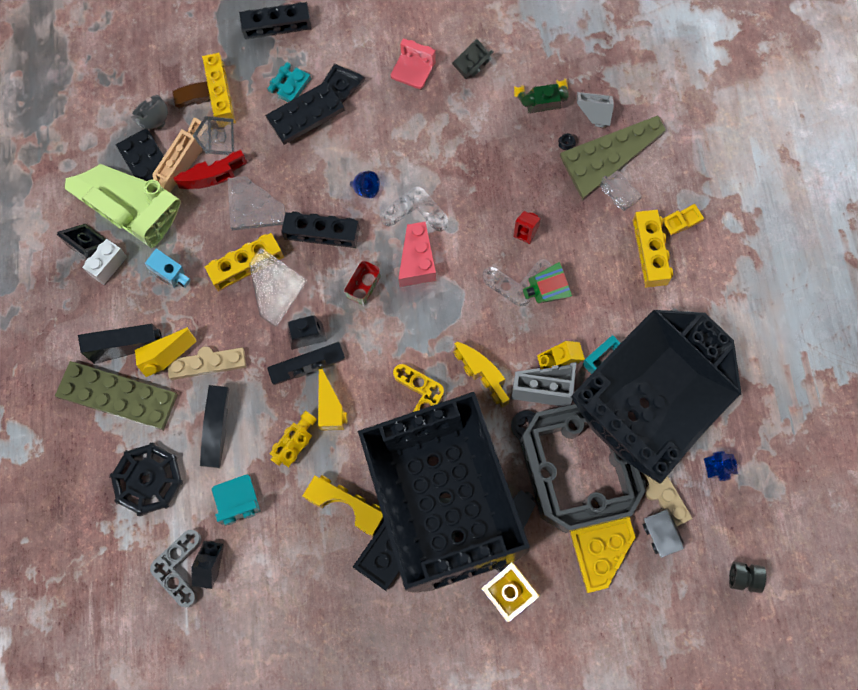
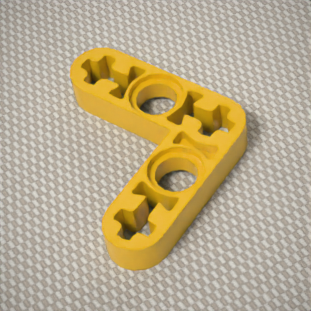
M399 364L394 368L393 376L398 383L422 395L413 412L420 410L422 404L427 403L433 406L440 403L444 396V388L440 383L404 364ZM405 370V374L411 377L410 382L408 383V378L403 375L400 378L398 371L402 372ZM421 378L424 381V385L422 387H415L413 381ZM436 388H438L440 394H435V396L433 397V401L435 402L434 404L431 400H429L432 396L431 389L435 390Z

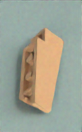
M194 117L187 132L181 129L152 174L153 180L158 181L162 188L171 192L176 186L173 177L177 176L180 172L187 171L215 135L211 127Z

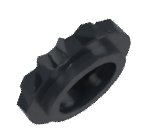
M524 410L518 412L513 417L511 429L513 435L519 440L524 434L525 428L518 426L524 425L526 419L529 424L536 414L535 412Z

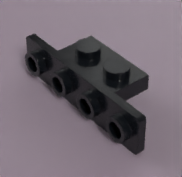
M336 342L269 366L267 370L272 384L276 385L343 361L345 356L340 343Z

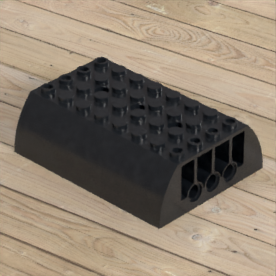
M475 392L358 430L406 591H433L512 564L530 550ZM432 456L439 459V462L434 466L428 464V459ZM442 494H450L451 500L448 503H442L440 501ZM455 532H462L464 534L461 542L453 541L452 536Z

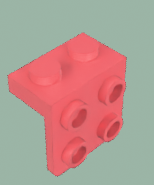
M403 38L400 43L401 55L391 73V78L417 89H422L436 63L435 50L429 46H423L413 40Z

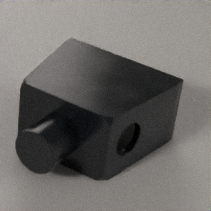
M315 315L289 321L287 324V332L292 350L327 341L323 324Z

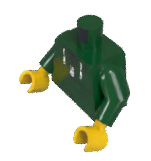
M565 78L563 81L556 80V84L533 87L527 95L524 92L523 85L521 87L514 86V97H518L522 105L527 107L528 114L561 109V101H567L569 98L567 79Z

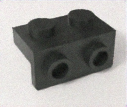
M476 39L452 64L465 79L470 75L474 77L480 71L478 67L481 64L485 66L492 59L490 56L494 51L491 49L488 52L479 40Z

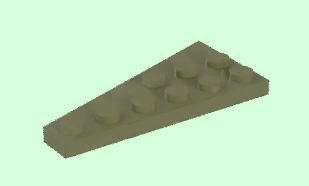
M658 115L560 153V158L582 201L591 192L598 189L603 182L609 180L626 166L631 159L638 156L643 149L650 146L665 133L666 129Z

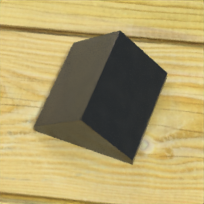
M86 224L57 232V236L85 260L91 257L97 250V247L106 240Z

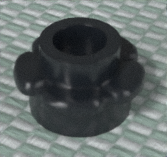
M568 133L563 134L558 139V146L562 150H569L576 144L573 135Z

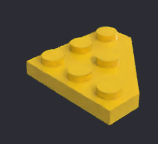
M630 517L570 532L586 593L609 587L635 539Z

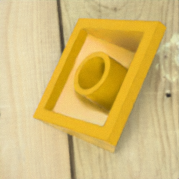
M514 563L506 567L482 588L507 622L512 620L540 596Z

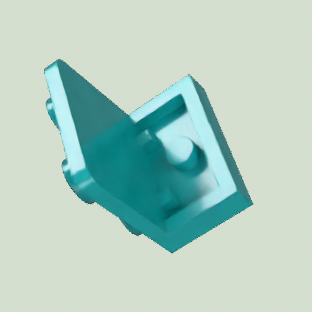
M243 475L212 487V493L218 513L215 514L218 523L228 526L236 523L238 519H248L255 516V513L261 512L249 475Z

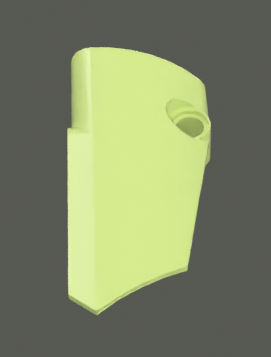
M102 164L82 174L66 178L65 189L118 228H124L150 248H154L165 236L181 204V200L162 188L158 181H145Z

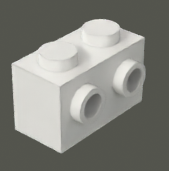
M106 239L97 247L95 253L85 261L82 268L91 277L104 285L125 261L127 256L121 248Z

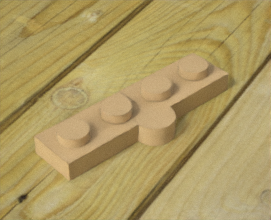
M202 347L199 349L198 355L177 358L168 366L169 379L176 380L246 368L245 351L243 348L213 352L209 347Z
M641 472L648 484L645 489L646 498L652 501L658 500L662 510L669 509L676 526L692 519L668 476L659 484Z

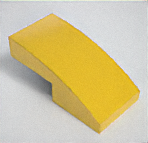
M693 204L680 212L678 210L662 220L670 235H674L703 222L704 217L696 204Z

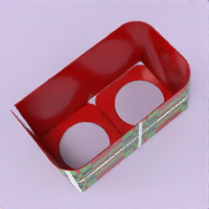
M367 261L360 262L344 289L347 298L364 306L381 278L379 268ZM365 274L374 275L375 280L371 286H367L362 282ZM357 289H363L366 292V296L362 299L353 296Z

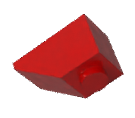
M523 211L515 221L513 237L530 244L539 228L541 218L532 212Z

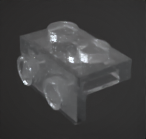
M618 170L609 177L604 176L600 184L602 191L613 199L614 204L623 211H626L641 199V194Z

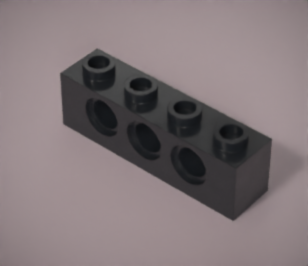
M307 2L239 12L241 30L245 40L312 29Z
M293 211L291 213L285 212L281 233L284 240L356 248L360 227L359 222L353 218L340 219L335 216L323 217L313 213L306 215ZM301 225H307L305 228H299ZM319 227H325L324 230H317ZM338 229H343L340 233L335 232Z

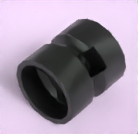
M732 562L729 573L730 588L745 590L747 588L749 592L763 593L766 585L765 567L754 564L748 567L746 563Z

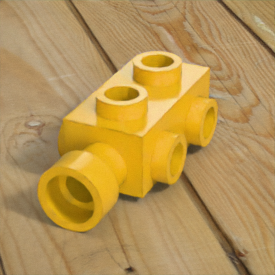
M307 411L303 412L297 424L292 423L290 427L286 428L279 442L273 445L272 451L269 453L272 456L270 460L279 467L283 464L289 468L296 461L301 450L308 445L312 435L307 430L315 424L317 419Z

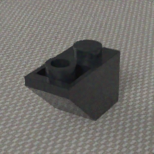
M203 542L191 566L193 587L213 588L219 575L224 543Z

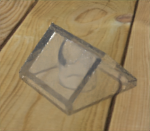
M205 116L192 135L206 154L229 155L234 152L233 119Z

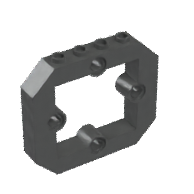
M576 404L537 412L519 440L540 518L564 533L631 517L646 487L645 480L640 476L639 470L620 460L617 454L609 447L611 452L609 462L616 469L624 496L607 500L603 494L594 492L584 499L583 506L560 511L552 484L557 475V469L552 463L546 462L539 436L561 431L562 435L568 439L577 437L584 426H588V423ZM568 423L574 424L576 431L571 430L568 427ZM541 470H547L549 478L543 477ZM591 500L598 502V509L592 507Z

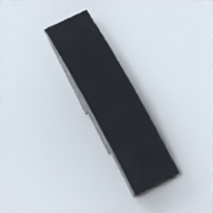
M209 385L201 440V467L220 468L227 431L225 425L228 414L229 387Z

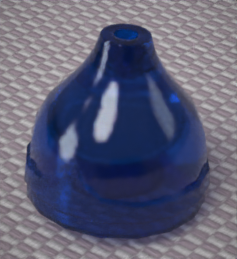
M368 170L358 173L354 180L350 182V187L360 197L369 199L378 194L380 180L375 172Z

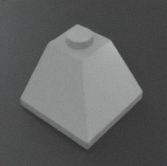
M577 92V104L591 123L597 127L610 126L614 106L613 97Z

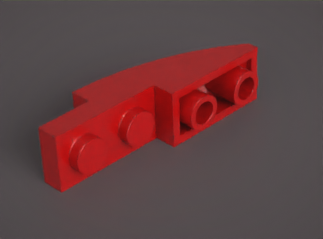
M240 149L230 153L221 160L215 161L210 166H208L206 161L197 163L189 170L180 172L173 179L179 189L211 187L235 178L232 171L246 165L247 161Z

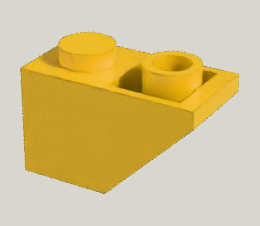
M564 341L537 355L540 369H548L557 365L558 367L567 366L570 363L578 364L585 360L580 342Z

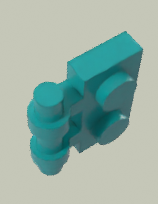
M286 62L284 66L279 68V73L275 78L271 79L270 85L267 88L271 93L275 89L279 90L277 96L286 102L297 98L311 80L310 74L297 67L293 72H290L289 70L292 65L289 62ZM284 77L287 78L284 84L280 83Z

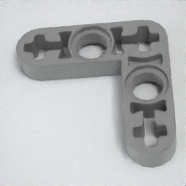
M195 530L184 532L152 562L150 572L178 605L185 608L195 605L197 594L175 568L201 544V535ZM189 535L195 536V537H194L195 543H194V544L188 543V544L185 546L186 548H188L187 551L185 550L184 547H182L181 545H179L181 542H182V544L185 545V544L189 541V538H188ZM175 548H179L181 550L180 558L172 559L171 552ZM157 565H165L163 570L169 575L165 576L162 572H156L158 571ZM173 577L179 580V585L175 589H171L168 584ZM182 590L185 594H191L189 597L191 601L183 603L184 596L181 593L176 595V593Z

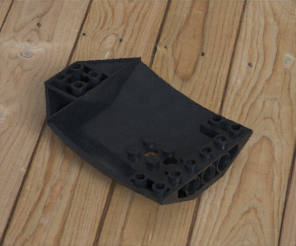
M653 310L572 394L571 398L592 431L622 460L661 484L704 432L742 395L734 340L704 312ZM641 398L648 400V408H643L640 405ZM629 412H632L635 415V422L629 419Z

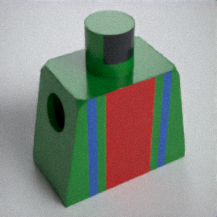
M560 262L529 278L530 286L523 289L525 298L535 297L538 304L563 300L572 296Z

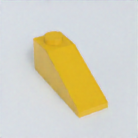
M186 327L135 350L136 366L145 377L160 372L196 343V338Z
M319 369L318 427L321 431L344 430V424H347L348 421L347 412H344L323 369Z

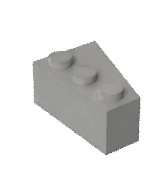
M570 363V365L558 367V365L552 366V368L540 370V368L515 372L511 399L563 407L571 405L576 363Z

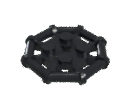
M152 442L149 445L136 449L125 450L116 468L109 475L115 495L114 502L141 517L143 514L162 508L167 509L180 485H183L177 463V455L169 453ZM147 453L146 458H143V460L135 461L133 458ZM153 454H156L164 458L165 460L159 463L153 460ZM130 461L131 465L129 466L126 473L121 474L124 468L126 467L127 463ZM169 464L173 479L167 478L165 467ZM148 474H150V481L146 482L145 484H142V476H147ZM120 479H124L127 485L123 493ZM166 483L172 484L163 498L160 493ZM131 494L139 498L138 505L126 498ZM156 497L159 500L158 502L144 506L145 500L147 499H153Z

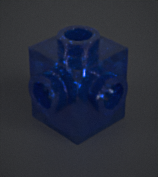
M725 451L713 453V456L704 458L708 478H718L719 481L731 480V476L738 474V463L734 458V454H725Z

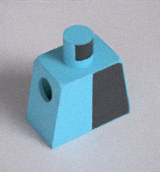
M157 248L145 262L150 274L173 288L177 284L186 288L190 283L191 279L184 275L183 267Z

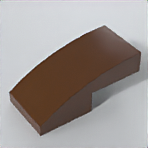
M207 82L186 85L172 91L174 104L179 109L192 102L198 105L210 99Z

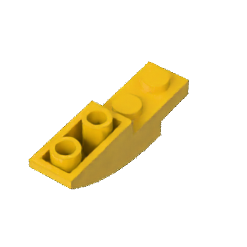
M460 342L454 343L453 353L458 361L462 360L465 366L463 368L469 377L472 376L474 380L482 377L480 380L483 386L489 388L492 392L491 397L495 404H500L502 408L508 405L509 398L501 387L505 384V378L492 362L475 349Z

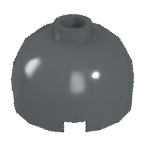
M153 95L150 97L151 101L147 102L144 100L132 112L134 116H131L140 127L147 130L162 128L168 116V109L160 95Z

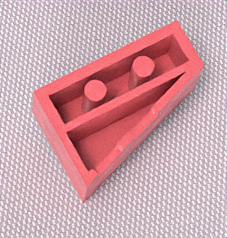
M426 222L407 225L398 279L399 287L436 281V271Z

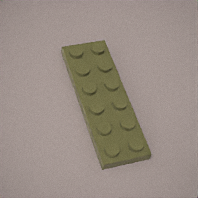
M70 361L55 397L164 431L178 394Z

